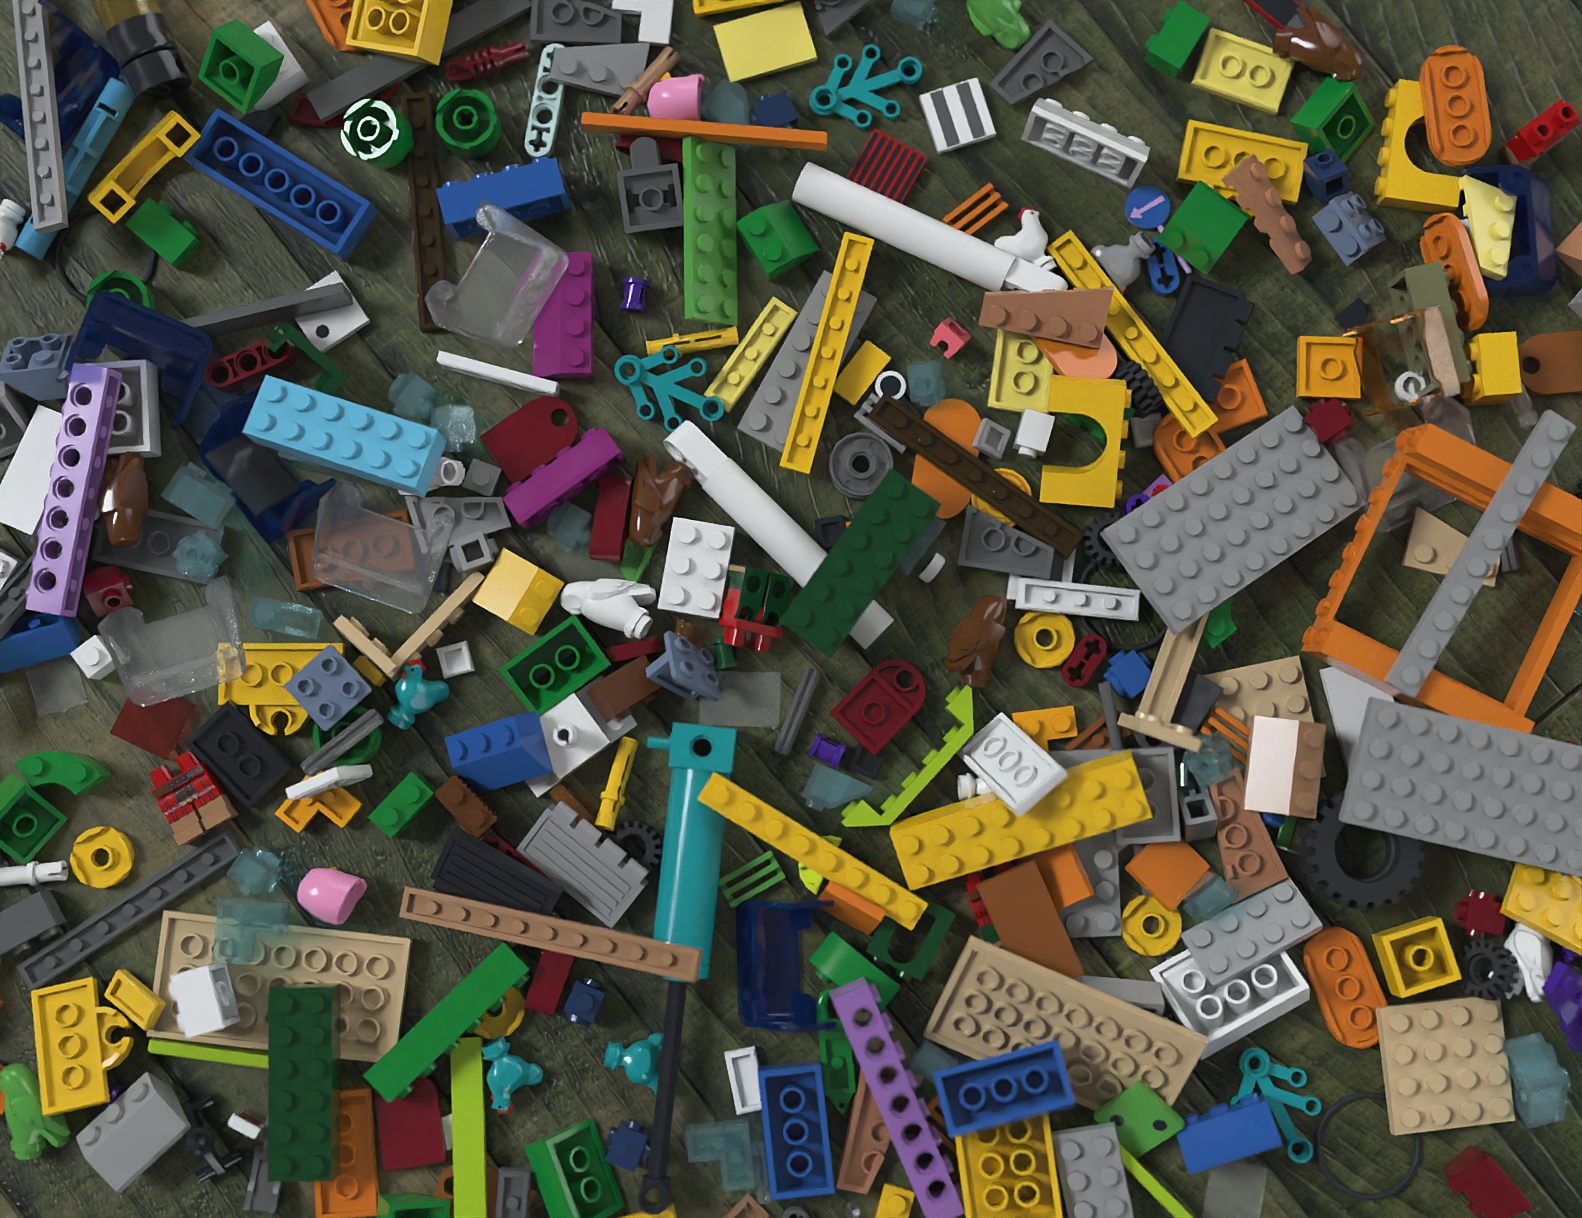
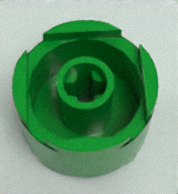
M456 89L446 94L437 106L436 128L451 152L468 160H474L489 153L495 147L502 133L501 123L491 100L484 93L475 89ZM468 121L471 125L467 126L464 123Z
M361 100L351 106L344 116V120H346L344 130L341 129V139L344 147L350 154L380 170L393 167L400 163L414 147L412 128L407 118L382 101Z
M107 271L97 276L88 287L87 312L97 325L112 335L116 336L148 328L156 315L157 310L152 292L139 278L131 273ZM119 299H122L125 304L122 309L118 308L117 301Z
M356 705L328 731H324L315 723L313 741L316 750L318 751L370 709ZM381 724L331 763L342 766H354L363 764L373 758L379 752L382 743L383 731Z

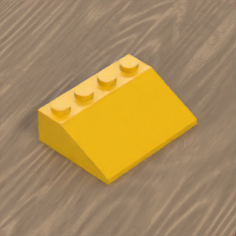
M354 0L345 44L401 59L439 66L453 0Z
M1049 1114L955 1139L966 1218H1063Z

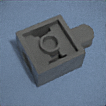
M649 137L637 138L630 147L632 169L616 171L625 233L684 226L683 201L677 163L661 165L660 150L656 141Z

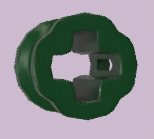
M724 637L710 640L711 645L714 646L717 664L714 666L715 671L742 666L741 661L737 658L736 646L725 644Z

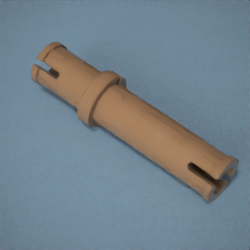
M665 47L663 52L634 83L627 85L622 97L610 107L611 113L618 114L620 112L621 115H630L638 105H643L647 101V95L650 93L652 86L659 82L662 76L680 61L678 53L675 52L669 58L673 48Z

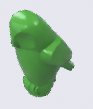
M965 0L973 24L984 37L992 35L1008 50H1016L1028 41L1030 37L1029 26L1018 13L1021 7L1020 0Z
M22 1063L10 1064L3 1068L0 1072V1090L5 1094V1116L13 1137L10 1145L11 1150L15 1151V1157L21 1160L39 1157L42 1154V1150L47 1146L46 1139L54 1147L64 1146L71 1139L69 1137L71 1131L63 1113L48 1117L43 1115L38 1077L30 1068Z

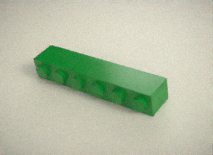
M505 940L363 1076L388 1103L395 1097L401 1101L414 1089L411 1082L418 1075L424 1079L438 1066L434 1060L441 1053L448 1056L461 1044L457 1038L464 1031L471 1034L484 1022L480 1016L490 1008L494 1012L507 1000L503 994L513 986L517 990L530 978L526 972L531 968V965Z

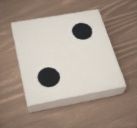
M334 271L306 290L342 282L345 286L346 284L339 273ZM353 295L352 305L295 318L309 341L322 353H325L370 323V320Z

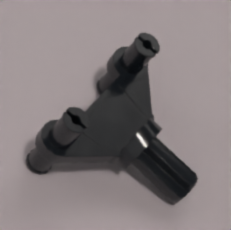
M210 1092L195 1101L187 1100L183 1103L182 1107L191 1126L190 1132L185 1138V1150L194 1156H204L210 1163L195 1171L196 1177L206 1173L197 1179L199 1183L216 1174L219 1176L224 1175L228 1172L227 1168L244 1160L243 1154L233 1158L241 1153L239 1148L223 1157L218 1155L214 1147V1133L202 1124L199 1112L216 1104L214 1099L206 1103L204 1102L213 1097Z

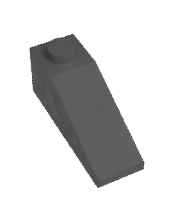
M1184 749L1174 754L1175 767H1181V763L1187 764L1188 786H1176L1179 826L1184 841L1190 842L1215 836L1218 818L1195 751Z

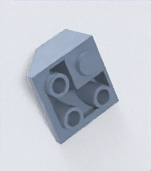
M49 333L41 337H17L8 340L0 362V381L38 401L67 398L69 388L68 376L73 368L69 333L58 335Z

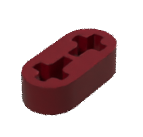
M1087 634L1083 636L1063 665L1062 678L1069 686H1083L1105 656L1107 644L1100 635ZM1097 639L1099 641L1098 647L1101 649L1100 653L1096 654L1093 652L1088 660L1084 659L1083 657L1087 652V648L1084 646L1085 642H1093ZM1080 661H1083L1085 663L1081 669V673L1084 675L1081 680L1076 678L1074 681H1070L1068 668L1070 666L1076 668Z
M654 636L606 648L602 651L609 662L613 664L637 658L643 654L649 655L660 652L662 647L659 636Z

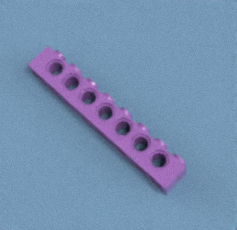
M73 363L72 371L68 376L69 388L67 399L62 407L63 419L60 432L56 437L57 450L54 463L50 468L51 481L48 494L44 499L45 511L43 521L38 529L39 542L36 555L32 560L33 573L31 583L26 591V609L76 617L123 375L109 368ZM92 392V399L87 404V397ZM86 423V430L81 434V428ZM80 454V461L75 465V458ZM74 484V492L70 496L69 489ZM68 515V523L64 527L63 520ZM61 545L62 553L60 557H58L57 551L59 546ZM55 576V577H56V584H55V586L52 588L51 581H52L53 577Z
M862 977L829 991L925 1217L954 1218L964 1214L965 1211L961 1204L964 1201L962 1188L959 1182L953 1184L949 1174L954 1172L947 1154L941 1156L938 1151L937 1145L942 1144L935 1125L929 1128L924 1117L930 1115L923 1097L916 1099L912 1089L918 1087L911 1069L904 1071L900 1061L906 1057L899 1041L893 1043L888 1032L894 1029L887 1013H879L876 1003L880 1002L881 999L874 983L868 986L865 978ZM867 1009L871 1011V1016L866 1021L855 1019L856 1014L860 1010ZM874 1038L884 1040L879 1049L872 1050L867 1047L868 1043ZM885 1067L896 1069L893 1076L889 1078L881 1077L880 1072ZM899 1095L908 1097L906 1103L902 1106L892 1104L894 1098ZM910 1124H918L920 1126L919 1130L914 1134H906L904 1132ZM929 1152L932 1154L931 1158L926 1162L917 1161V1157L921 1153ZM934 1181L944 1182L943 1186L938 1190L929 1189L930 1184Z

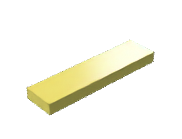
M773 296L704 393V397L707 398L712 395L720 397L725 403V411L730 413L795 321L798 313Z

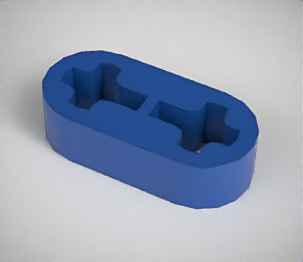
M1153 238L1151 242L1156 246L1157 250L1164 251L1160 256L1161 264H1158L1155 255L1147 259L1142 258L1152 291L1162 297L1169 296L1179 285L1178 270L1172 250L1159 242L1157 238ZM1160 270H1163L1166 279L1171 278L1172 280L1167 289H1165L1164 284L1159 285L1157 282L1161 278Z

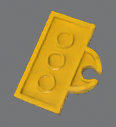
M1189 120L1176 181L1196 185L1201 180L1226 199L1237 201L1238 192L1232 185L1226 187L1221 179L1244 158L1255 154L1257 160L1264 165L1267 173L1266 176L1272 187L1279 192L1281 203L1295 205L1298 201L1304 170L1303 160L1306 159L1308 144ZM1249 207L1242 209L1250 215L1248 219L1254 216Z
M219 643L218 705H223L230 699L236 705H249L250 717L255 726L271 735H277L278 731L274 724L275 716L279 712H285L289 718L288 725L284 729L285 735H292L304 728L311 716L284 687L285 683L328 645H333L345 658V644Z
M1516 862L1500 913L1582 956V879L1576 875L1567 873L1563 876L1555 870Z
M94 977L31 991L43 1115L48 1117L110 1102L107 1070L121 1064L128 1057L134 1043L133 1038L123 1037L120 1042L112 1044L111 1033L118 1027L127 1030L132 1028L131 1022L123 1013L107 1006L100 1007L97 979Z

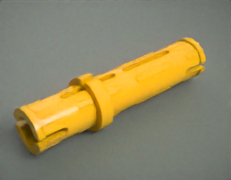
M736 326L679 336V333L672 334L673 337L646 341L648 356L660 352L667 345L676 346L679 349L680 357H683L682 354L739 345ZM672 349L665 351V357L675 355Z
M620 737L606 789L601 792L600 799L602 802L594 824L597 828L614 831L620 805H624L625 802L623 795L635 753L639 746V741L635 739Z

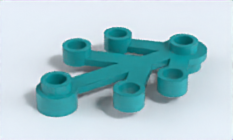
M869 44L862 51V59L849 86L837 89L842 76L848 74L852 68L851 58L846 54H840L834 60V68L826 85L819 86L812 91L809 98L810 107L817 115L829 116L836 113L853 121L857 129L866 130L870 127L872 121L870 112L864 109L858 111L843 103V101L853 98L881 111L886 120H895L900 114L899 103L895 100H886L871 92L901 81L905 84L916 83L921 77L922 65L918 59L906 57L900 61L898 69L865 80L872 65L878 63L880 59L879 48L876 45ZM874 51L877 56L869 59L866 57V53ZM839 61H846L848 66L844 69L839 68L837 65ZM912 69L915 74L912 77H907L904 71ZM827 98L830 103L827 106H822L819 100ZM888 106H893L897 111L894 114H888L885 109ZM859 116H866L868 122L860 124L857 118Z
M667 345L660 352L643 359L635 355L621 357L615 364V376L622 384L629 385L637 404V415L641 419H651L655 416L657 410L655 404L647 400L642 383L653 387L665 418L664 426L669 432L677 429L670 426L669 420L671 417L678 419L679 426L684 422L683 417L676 413L670 396L699 408L701 416L708 421H716L724 415L725 403L720 397L712 395L706 398L675 384V382L690 376L699 377L705 374L708 366L703 358H694L685 366L657 376L646 370L661 363H675L680 357L679 349L676 346ZM667 349L674 351L675 357L673 360H668L665 357ZM696 361L700 362L703 366L700 373L693 370V363ZM628 364L635 367V374L632 376L626 372ZM710 402L717 403L719 407L717 413L710 412L708 408ZM643 405L650 406L651 414L649 416L642 413Z
M1251 1047L1244 1050L1238 1062L1244 1076L1238 1095L1231 1099L1230 1105L1236 1104L1241 1097L1251 1094L1257 1081L1262 1091L1261 1095L1265 1094L1270 1110L1287 1140L1285 1144L1287 1156L1297 1163L1307 1162L1313 1154L1312 1144L1306 1138L1298 1135L1282 1103L1299 1108L1310 1116L1317 1115L1320 1112L1321 1103L1312 1095L1303 1097L1274 1087L1268 1076L1282 1078L1294 1087H1301L1306 1083V1073L1298 1067L1287 1068L1270 1062L1268 1054L1260 1048ZM1253 1057H1257L1259 1060L1256 1068H1250L1249 1061ZM1294 1072H1300L1301 1079L1296 1083L1292 1082L1291 1075ZM1309 1100H1314L1315 1108L1307 1111L1306 1103ZM1295 1143L1302 1144L1301 1152L1293 1153L1292 1147Z

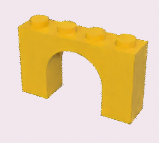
M1399 79L1391 89H1388L1385 98V107H1389L1388 118L1384 119L1381 135L1385 136V143L1378 155V165L1382 167L1381 176L1377 177L1374 187V194L1378 195L1377 205L1436 214L1453 212L1458 208L1460 196L1458 180L1462 177L1422 171L1410 161L1406 154L1404 141L1408 128L1425 123L1420 82Z
M171 110L87 195L90 203L115 224L136 203L134 200L135 196L149 179L173 157L178 156L180 158L201 135L177 112Z
M1051 375L1048 411L1077 413L1092 417L1103 427L1107 436V444L1102 455L1087 466L1064 467L1043 465L1039 502L1114 508L1115 499H1121L1122 481L1117 480L1118 469H1124L1126 451L1120 450L1121 438L1127 439L1129 420H1123L1124 408H1130L1132 390L1126 389V380Z

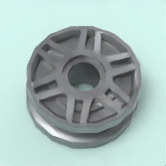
M857 432L845 436L836 443L830 454L828 473L831 483L839 493L850 499H868L890 468L893 469L891 451L882 439L871 433ZM858 459L867 462L869 470L865 473H858L853 469L852 463Z

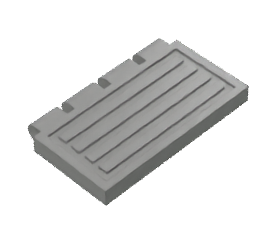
M563 800L557 806L552 803L547 807L516 851L556 884L563 887L568 894L608 927L612 928L648 884L644 877L649 871L633 858L627 864L622 861L627 853L609 838L603 844L600 843L598 840L603 833L584 818L577 824L574 820L578 813Z

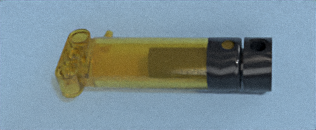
M91 0L116 61L123 70L122 75L135 103L145 105L164 101L177 96L191 86L192 79L180 52L177 51L178 46L158 0Z

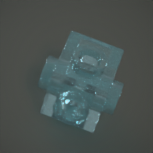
M448 404L431 409L430 428L437 429L447 440L444 447L446 452L463 451V446L475 444L474 407Z
M199 530L193 536L188 535L178 542V549L172 553L178 561L175 563V566L179 572L186 578L190 576L198 580L202 578L206 580L212 577L219 570L218 565L229 557L210 533Z
M1218 732L1211 735L1203 733L1195 736L1194 738L1202 740L1199 750L1195 752L1186 749L1184 764L1187 770L1193 773L1199 786L1203 787L1229 779L1234 762L1228 743L1223 742Z

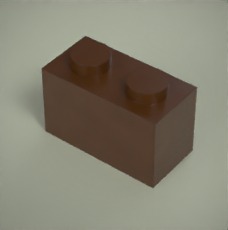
M644 654L595 683L586 692L606 723L615 718L618 722H621L634 713L632 708L637 704L641 703L645 707L659 697L656 692L663 686L647 678L645 669L651 664Z

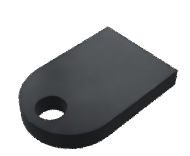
M1189 668L1170 723L1193 730L1191 737H1194L1221 696L1224 688ZM1139 703L1138 707L1136 708V710H1135L1133 716H1135L1136 711H1138L1139 706H1140V703ZM1133 730L1137 742L1143 748L1154 747L1149 743L1148 735ZM1165 741L1156 746H1173L1174 754L1185 749Z

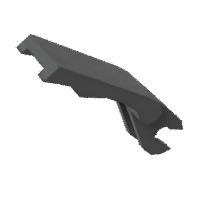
M267 1116L264 1125L263 1145L257 1144L254 1150L253 1167L243 1210L265 1211L274 1214L277 1211L282 1182H267Z

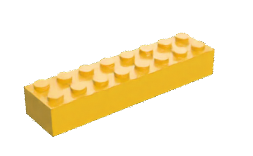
M1125 750L1064 769L1068 776L1020 817L994 792H990L892 822L890 836L909 891L1152 818L1131 750Z

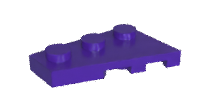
M1557 961L1542 990L1552 1012L1558 1014L1560 1019L1558 1025L1561 1032L1567 1034L1569 1038L1566 1041L1569 1049L1580 1054L1582 1050V977L1569 966Z

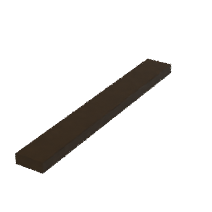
M430 91L400 94L402 114L411 125L414 139V147L405 158L419 329L421 333L452 330L442 210L436 189L440 188L432 94Z
M884 392L868 414L867 419L1030 536L1054 548V553L1065 561L1084 537L1082 532L886 392Z

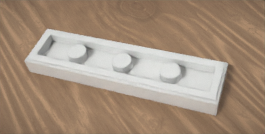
M439 351L436 360L443 369L543 396L558 398L561 389L559 384L554 381Z
M1020 577L1017 584L1015 609L1139 621L1141 590Z

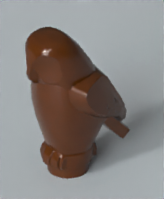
M1301 5L1296 9L1297 16L1304 27L1296 29L1292 26H1287L1286 30L1278 29L1272 53L1279 55V59L1292 58L1313 70L1332 73L1333 78L1336 80L1351 82L1360 77L1364 66L1362 57L1344 39L1341 31L1313 6L1305 9Z
M129 451L121 454L120 457L115 455L107 456L99 494V509L106 520L110 542L112 545L120 548L131 547L137 543L142 530V519H145L148 513V482H146V474L143 471L145 459L140 456L141 454Z
M645 453L644 458H637L629 523L630 540L635 545L641 548H648L661 538L663 534L661 527L672 515L682 492L689 490L692 486L691 481L694 478V474L685 464L676 461L673 465L668 463L663 468V471L657 474L656 459L653 453Z
M985 595L974 605L968 617L961 618L951 638L949 656L943 662L948 671L955 673L958 671L959 675L963 676L961 684L986 687L987 680H991L992 674L990 669L998 653L1002 636L1005 633V628L1002 625L1008 605L1004 598Z

